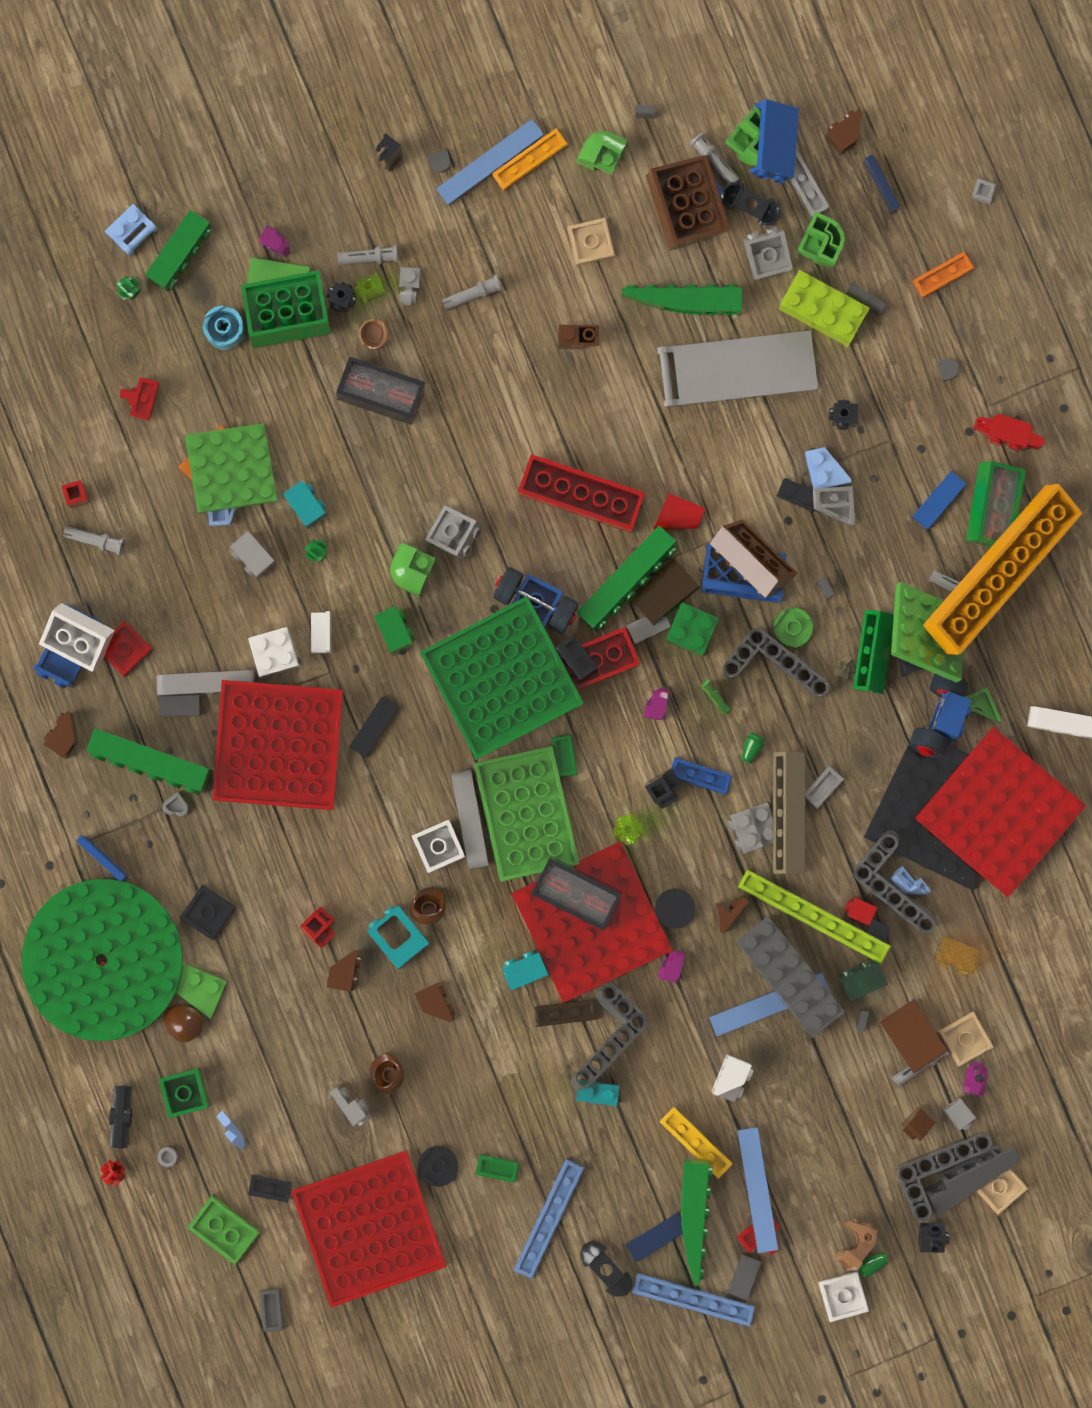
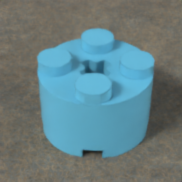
M217 306L206 314L203 331L208 341L214 347L220 350H229L242 342L245 337V325L236 310L225 306ZM222 325L227 327L226 331L222 330Z

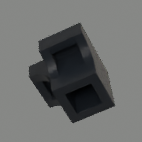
M672 767L645 784V788L654 803H657L661 809L679 799L675 790L681 787L682 783Z

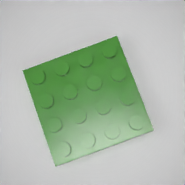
M264 423L185 435L198 514L278 501Z
M898 583L895 592L891 655L954 682H959L962 680L963 652L961 654H946L923 626L944 600L905 583Z

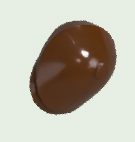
M423 888L420 890L410 906V913L413 919L421 924H433L439 921L446 910L445 894L435 888Z
M174 1005L168 1009L164 1016V1024L168 1032L180 1042H189L201 1033L203 1026L202 1017L193 1007Z
M389 1053L378 1056L370 1066L374 1086L380 1092L392 1093L402 1085L404 1080L402 1064Z

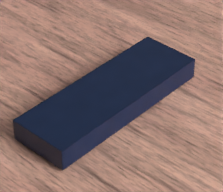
M874 156L866 157L864 165L890 214L897 212L900 205Z
M675 1213L626 1243L625 1245L635 1262L682 1235L681 1217L678 1213Z

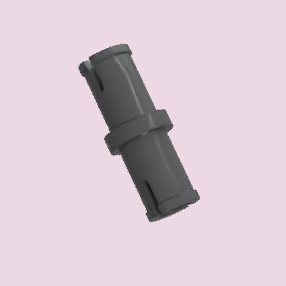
M854 283L851 284L846 292L847 295L876 311L879 315L886 306V303L872 296L870 291L866 292Z

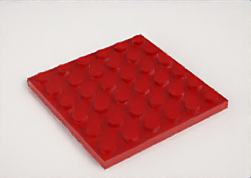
M222 680L212 801L334 810L343 689Z
M992 727L914 819L1005 897L1009 898L1086 805L995 727Z
M621 841L580 860L577 865H572L623 892L604 931L532 895L531 893L537 881L511 893L563 1003L673 951ZM568 897L566 904L577 908L579 902Z
M407 1150L291 1191L331 1308L447 1267Z

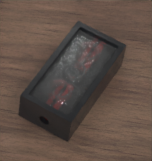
M349 357L336 391V397L339 401L412 425L425 392V382Z
M550 856L531 894L604 931L623 892Z

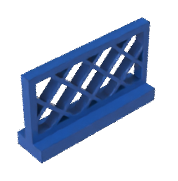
M709 543L707 544L701 593L781 603L783 588L775 595L767 598L757 593L756 588L745 581L736 569L730 568L724 573L718 564L725 558L722 557L715 562L710 556L711 549L714 550V547ZM778 553L786 561L787 554ZM713 567L721 574L717 579L707 578L708 571ZM733 570L741 577L736 582L730 581L726 576Z

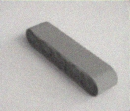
M255 671L157 675V696L221 693L222 680L255 682Z
M471 769L452 772L451 776L468 868L471 870L487 867L489 863Z

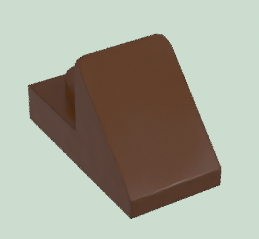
M743 896L740 899L736 897L729 906L731 908L730 912L716 903L719 928L723 934L749 902Z

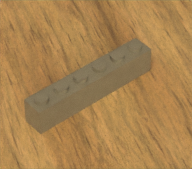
M802 752L773 753V874H805L806 762L805 753Z

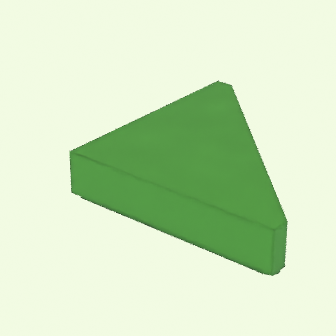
M705 681L701 688L720 711L726 715L730 708L725 704L718 691L710 686L711 681Z
M988 687L965 696V698L971 700L969 705L971 712L997 723L1002 722Z

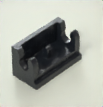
M385 133L383 140L377 145L376 151L379 152L384 147L383 152L379 155V161L384 160L385 169L390 172L403 157L401 145Z
M575 636L569 637L556 647V650L579 681L598 669Z

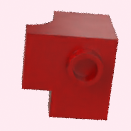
M320 906L300 926V930L322 950L336 935L330 928L335 919Z

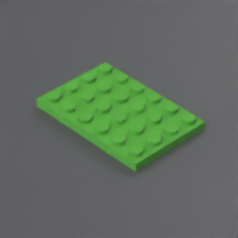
M553 746L474 763L500 882L542 873L550 856L571 866L579 864Z

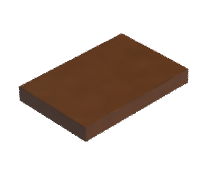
M914 1000L880 1021V1024L913 1073H916L948 1051Z

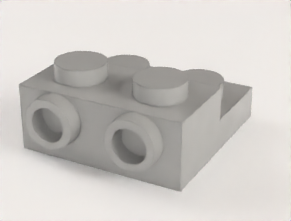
M771 227L766 229L767 233L759 235V232L747 234V238L743 239L754 280L793 270L784 230H778V227Z
M444 505L425 540L463 561L464 557H468L471 554V545L474 539L480 538L482 525L476 520Z
M768 802L729 816L730 820L727 822L730 831H735L737 839L734 842L738 851L741 850L744 854L773 843V816Z
M340 1085L330 1091L353 1126L356 1123L361 1126L371 1118L368 1113L369 1106L364 1099L359 1100L357 1097L350 1101V1093L345 1087L341 1088Z

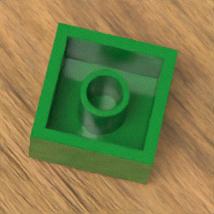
M681 603L665 642L702 657L719 618Z
M394 606L374 615L392 656L414 647L413 641L416 639L411 628L406 629L404 623L408 621L402 609L398 610Z
M201 1067L159 1079L169 1119L211 1107Z

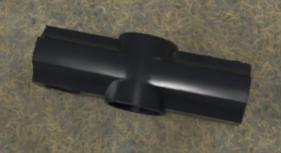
M114 1086L113 1105L109 1115V1125H111L109 1147L128 1148L129 1127L132 1123L131 1086Z

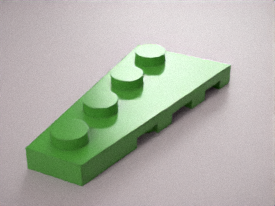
M182 963V975L176 993L212 1019L228 981Z

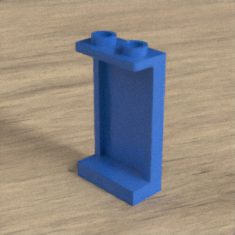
M765 99L755 104V107L761 111L758 161L757 166L751 169V173L758 175V178L761 179L770 178L776 183H785L786 180L794 178L799 108Z
M65 604L66 606H68V607H70V608H72V609H74V610H76V611H78V612H80V613H82V614H84V615H86V616H88V617L94 619L95 621H97V622H99V623H101V624H103V625L105 624V623H103V622H101V621H99V620H97V619H95V618H93V617H91V616H89V615H87V614H85V613H83V612H81V611H79V610H77V609H75V608H73V607H71V606ZM45 648L38 664L34 665L33 669L37 670L36 675L46 680L48 677L55 679L54 684L65 689L66 685L72 688L82 666Z

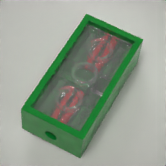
M994 461L979 463L966 541L992 547L1014 522L1019 513L1025 469Z

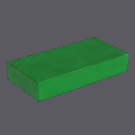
M572 735L552 737L559 777L578 775Z
M479 1154L475 1175L515 1183L519 1162Z

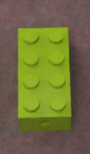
M799 270L784 296L779 310L849 347L869 307Z

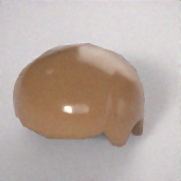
M370 319L365 321L360 327L359 338L365 347L372 350L379 349L387 343L389 330L384 322Z

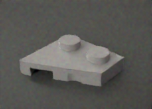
M853 486L813 489L815 510L849 526L855 525Z

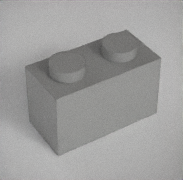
M249 531L230 546L233 550L231 555L238 562L242 560L246 564L244 569L251 577L255 575L259 579L276 564Z

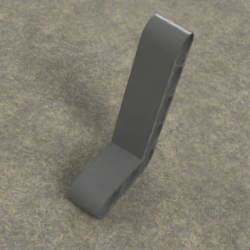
M760 628L752 629L722 667L723 675L728 679H734L758 652L812 696L821 698L829 691V684L824 678ZM753 633L761 635L762 641L760 643L752 641L751 635ZM768 646H775L778 650L777 655H769L767 653ZM744 648L749 651L747 659H742L739 656L740 649ZM790 658L793 661V667H784L783 659ZM729 664H733L737 668V672L733 675L726 671V666ZM800 671L808 672L809 679L807 681L800 680L798 676ZM816 683L824 685V693L819 694L815 691L814 686Z
M888 830L881 835L857 864L854 876L862 885L924 934H930L936 927V916L910 894L901 891L888 876L879 870L899 844V835L895 831ZM892 837L895 840V844L887 845L884 839ZM878 852L882 855V859L874 860L871 854ZM865 867L869 870V874L866 876L861 875L859 869ZM881 880L885 883V887L877 888L874 882ZM892 893H897L900 895L901 899L899 901H893L890 895ZM913 906L917 912L910 914L906 911V908ZM929 919L933 925L926 927L922 924V920Z
M606 984L599 989L597 1000L621 1026L572 1076L571 1083L576 1090L581 1091L589 1087L648 1024L645 1014L614 984ZM604 990H608L611 993V999L604 996ZM619 1004L626 1008V1013L619 1011ZM633 1019L639 1020L640 1028L633 1025ZM619 1033H624L627 1036L626 1042L619 1038ZM606 1047L612 1048L613 1056H609L606 1053ZM592 1061L599 1063L600 1070H595L592 1067ZM579 1075H583L586 1078V1084L579 1082Z
M976 1133L898 1165L896 1175L909 1208L916 1219L927 1221L932 1215V1209L920 1178L989 1151L992 1147V1140L988 1135ZM980 1137H985L986 1145L983 1148L977 1146V1140ZM966 1145L968 1148L967 1153L962 1156L959 1155V1146ZM947 1152L949 1155L948 1161L940 1163V1154ZM923 1160H928L930 1162L929 1169L921 1170L920 1163ZM904 1168H910V1177L902 1178L901 1171ZM918 1187L919 1194L916 1197H910V1188ZM918 1207H926L927 1211L924 1216L917 1215Z

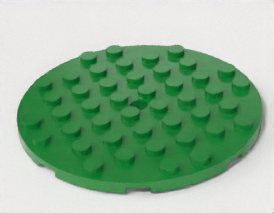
M113 879L87 880L61 890L51 897L37 912L27 930L23 943L22 974L27 992L33 1004L53 1026L80 1039L112 1041L126 1038L144 1030L154 1023L168 1008L181 980L183 947L173 918L166 908L150 893L124 881L120 882ZM100 954L107 956L108 961L104 966H100L97 963V958Z

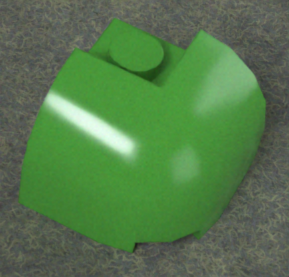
M757 107L748 112L725 141L729 147L739 154L737 157L739 160L756 166L758 161L761 111Z
M597 131L591 134L584 142L576 163L593 171L595 168H598L613 175L618 162L621 161L629 140L612 132Z
M815 212L797 253L814 260V263L828 268L834 267L845 242L844 232L840 224L829 217Z
M400 543L391 562V578L401 589L421 597L436 558L414 547Z

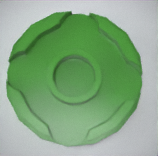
M788 608L777 615L773 623V632L775 638L782 645L788 648H797L804 645L810 639L813 633V623L811 617L804 610Z

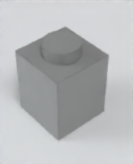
M959 1097L942 1109L958 1130L963 1128L965 1131L974 1124L972 1121L975 1119V1116Z

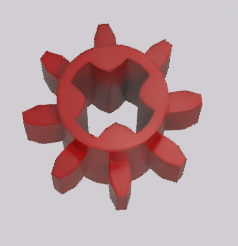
M109 1160L100 1168V1171L103 1172L100 1178L106 1185L113 1184L117 1186L126 1177L123 1174L125 1168L119 1161L112 1162Z

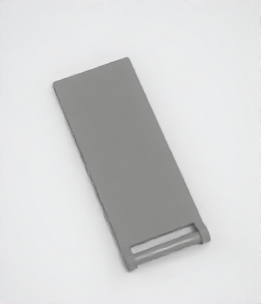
M811 331L657 348V354L660 355L665 394V401L663 403L665 408L818 389ZM669 353L674 355L679 399H673L668 362Z

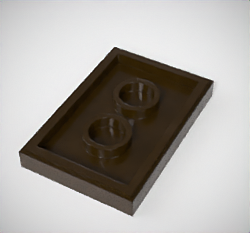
M673 558L651 576L645 586H640L635 591L636 595L631 601L654 626L700 589V587L679 562Z

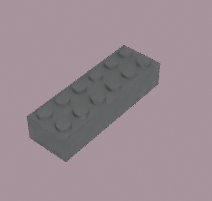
M769 916L735 942L811 1038H814L845 1013L843 1008Z

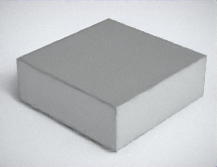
M978 178L971 199L990 205L997 184Z

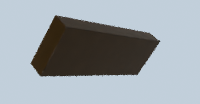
M594 999L534 1007L537 1027L597 1020Z

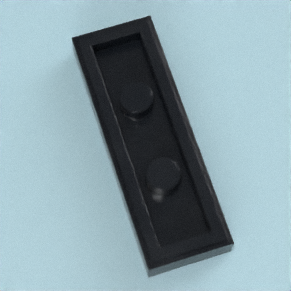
M381 697L349 747L367 758L399 707Z

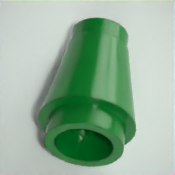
M750 732V735L746 736L741 760L752 764L764 747L765 738Z
M884 1252L865 1257L859 1271L863 1277H871L888 1264L889 1260Z

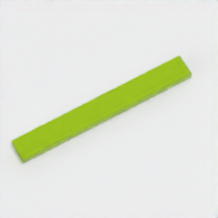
M748 869L738 885V888L880 964L883 963L891 948L890 945Z

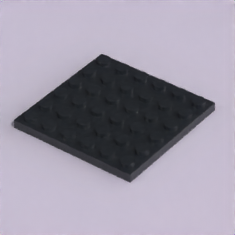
M908 743L864 834V838L876 843L884 832L888 830L895 831L899 835V844L894 853L973 891L981 875L914 819L969 754L948 745L942 758L928 757L913 750ZM892 837L884 839L887 845L895 844V840Z

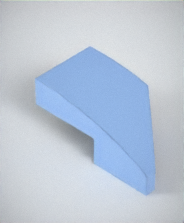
M903 866L896 869L891 877V881L906 894L927 895L931 892L930 888L921 878L914 881Z
M221 1111L217 1118L228 1130L225 1135L231 1143L242 1150L246 1145L241 1132L232 1120Z

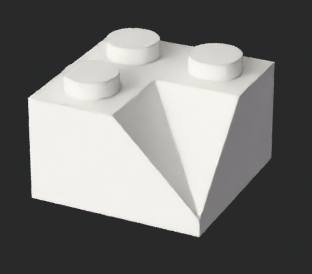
M726 1054L711 1092L733 1102L736 1101V1098L740 1099L744 1088L741 1086L744 1085L745 1081L749 1082L753 1070L750 1069L752 1065Z

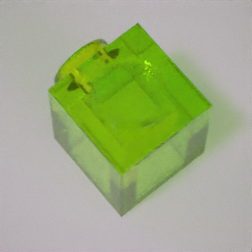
M378 272L355 281L357 287H354L358 299L362 298L363 303L386 295Z

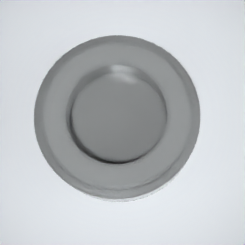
M167 1146L159 1151L157 1158L163 1167H172L177 1163L179 1155L175 1148Z

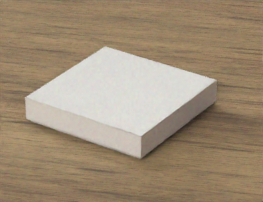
M858 1271L818 1282L829 1322L869 1311Z

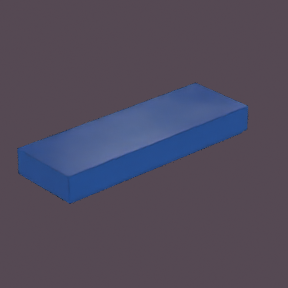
M950 471L912 518L928 530L966 483Z
M676 757L674 758L672 768L680 781L727 795L732 775Z
M80 836L76 840L120 882L128 878V875L86 836Z

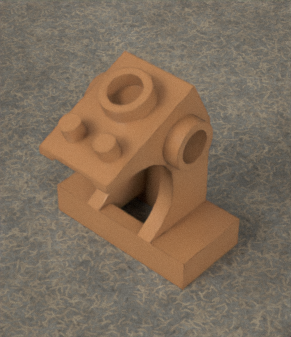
M851 1219V1222L844 1223L855 1233L856 1243L851 1250L838 1251L833 1257L849 1271L858 1270L863 1264L862 1261L876 1243L878 1230L872 1229L873 1225L865 1222L858 1224L859 1220Z

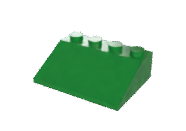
M319 270L241 285L248 332L253 348L331 334Z

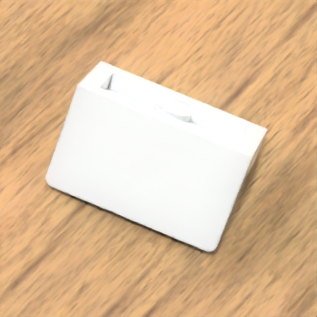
M326 611V613H311V653H332V613L330 611Z

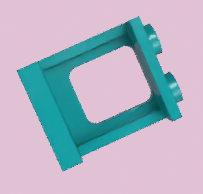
M392 905L384 912L386 916L383 919L379 920L377 918L368 925L370 929L367 932L396 968L399 969L430 944V942L422 935L400 906L395 908ZM393 916H397L411 934V937L396 950H393L378 932V928Z

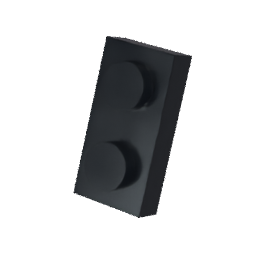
M784 478L776 497L813 513V490Z
M252 1174L248 1195L288 1203L292 1182Z

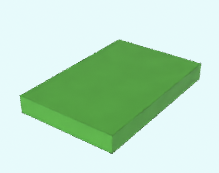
M251 257L247 284L308 273L311 268Z
M214 1195L209 1198L187 1227V1229L234 1265L238 1263L260 1234L258 1229Z

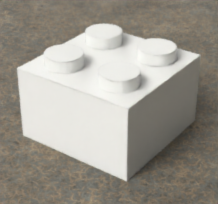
M287 627L248 638L258 675L261 679L300 668L291 634Z
M450 820L412 835L428 873L466 857Z

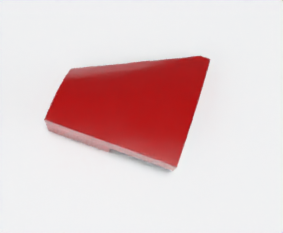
M668 493L653 530L658 526L664 530L697 529L705 508Z

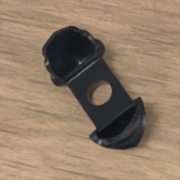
M731 182L722 189L721 200L724 205L729 209H733L735 206L758 218L759 225L771 226L780 219V208L772 198L767 201L744 189L743 183ZM748 198H754L757 201L755 209L750 210L746 207V200Z
M594 1240L585 1243L580 1252V1258L584 1267L590 1266L608 1287L606 1289L608 1294L615 1297L628 1295L632 1287L630 1274L628 1272L623 1274L607 1256L605 1245ZM604 1264H609L612 1267V1273L608 1276H604L600 1272V1268Z

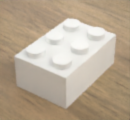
M61 603L52 610L39 645L93 672L102 663L115 630Z

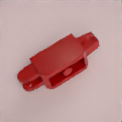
M998 414L992 419L977 417L973 427L974 430L986 435V439H989L990 443L1001 446V444L1008 445L1010 450L1020 452V450L1024 451L1026 447L1037 450L1044 444L1043 437L1031 433L1033 428L1030 423L1002 414Z

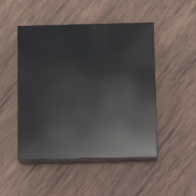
M201 885L180 916V919L214 941L236 907L206 886Z

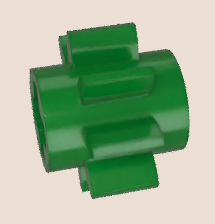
M124 276L116 285L119 289L116 293L124 301L127 298L133 300L141 292V289L138 287L140 283L134 276H131L130 279Z
M313 539L304 549L307 552L305 557L312 563L315 560L320 563L329 553L326 549L328 545L322 539L319 541Z

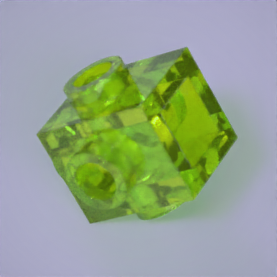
M635 814L615 818L616 827H613L615 839L619 838L620 842L625 841V845L636 843V838H640V833H643L641 821L636 820ZM629 826L632 832L628 834L624 831V828Z

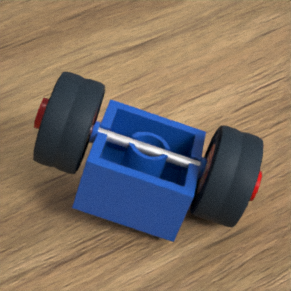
M509 567L503 576H499L495 584L497 588L493 595L495 600L508 605L514 595L516 596L512 604L528 596L544 629L549 623L548 627L564 634L568 626L573 625L577 617L575 612L579 603L567 596L562 598L563 592L530 574L526 575L521 587H519L524 574L512 567Z
M934 674L929 689L932 693L941 697V699L937 703L929 729L916 728L913 731L909 746L924 756L942 758L947 746L956 741L958 736H962L965 729L963 725L964 719H967L971 712V707H969L971 700L965 698L968 689V682L962 678L959 682H954Z

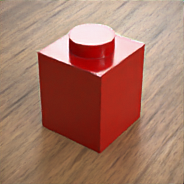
M81 480L62 485L66 504L70 508L90 503L85 483Z
M853 897L852 901L848 900L844 911L847 912L845 916L866 926L870 925L877 910V907L856 897Z

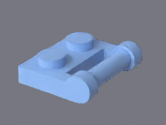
M132 204L105 232L130 257L134 253L133 250L152 232L155 233L158 228ZM143 224L147 226L128 245L124 243Z

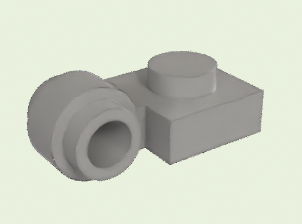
M400 268L399 288L405 289L400 291V303L411 306L416 304L417 292H413L412 289L419 290L420 268Z

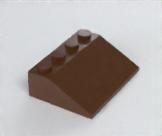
M707 155L655 167L647 173V182L669 251L692 245L730 230Z

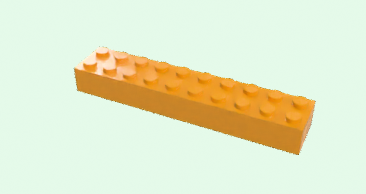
M1060 484L1045 485L923 624L924 628L946 654H961L1083 514Z

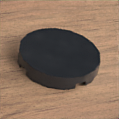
M677 888L666 890L656 900V916L660 923L666 927L682 928L689 924L694 917V900L684 890Z
M444 1146L428 1148L422 1153L418 1161L420 1177L425 1183L435 1187L449 1184L458 1172L456 1155Z

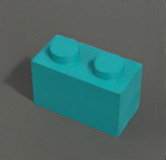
M302 480L283 493V495L308 529L327 516L324 512L327 508L321 499L318 501L315 499L313 494L316 492L310 483L305 484Z
M533 950L523 954L524 959L516 962L514 958L504 962L505 967L501 969L511 991L548 975L539 952L535 954Z
M579 1079L581 1084H586V1080ZM594 1081L586 1089L577 1090L576 1101L617 1106L619 1085Z

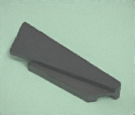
M992 1146L989 1151L940 1172L941 1182L923 1188L935 1213L940 1216L1019 1163V1155L1015 1147L1009 1150H1001L999 1146Z

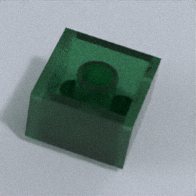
M867 960L858 964L860 967L858 969L848 968L840 972L841 976L837 977L846 1000L852 1001L888 985L878 962Z

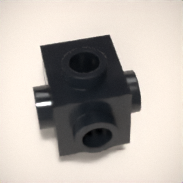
M336 282L334 287H330L327 298H329L328 302L332 309L348 313L350 307H354L357 297L355 290L352 289L353 286L345 282L341 284ZM339 293L345 294L343 298L338 297Z
M838 400V403H834L833 408H829V420L832 421V426H837L839 430H848L849 427H856L858 424L859 404H850L848 400Z
M920 1223L918 1234L920 1252H945V1245L949 1244V1232H945V1223Z

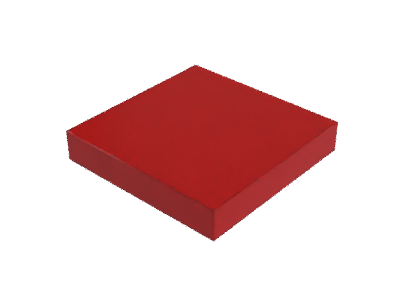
M123 621L115 629L104 658L125 677L153 649L126 621Z

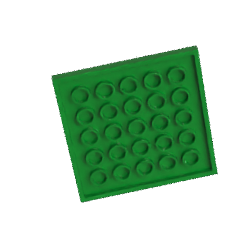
M528 596L420 652L476 760L584 704Z

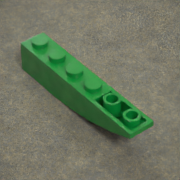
M710 284L705 285V288H697V285H686L685 288H677V285H666L665 288H657V285H647L645 288L627 285L621 291V296L675 313L691 315H741L742 287H737L735 284H728L725 287H717V285Z
M684 1158L681 1189L682 1232L691 1275L695 1286H699V1280H703L704 1277L701 1259L705 1260L706 1247H702L703 1239H707V1227H704V1219L709 1217V1207H706V1199H710L711 1187L707 1186L708 1178L712 1179L713 1166H709V1160Z

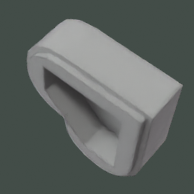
M180 792L175 793L163 803V811L169 815L185 816L190 810L188 803Z

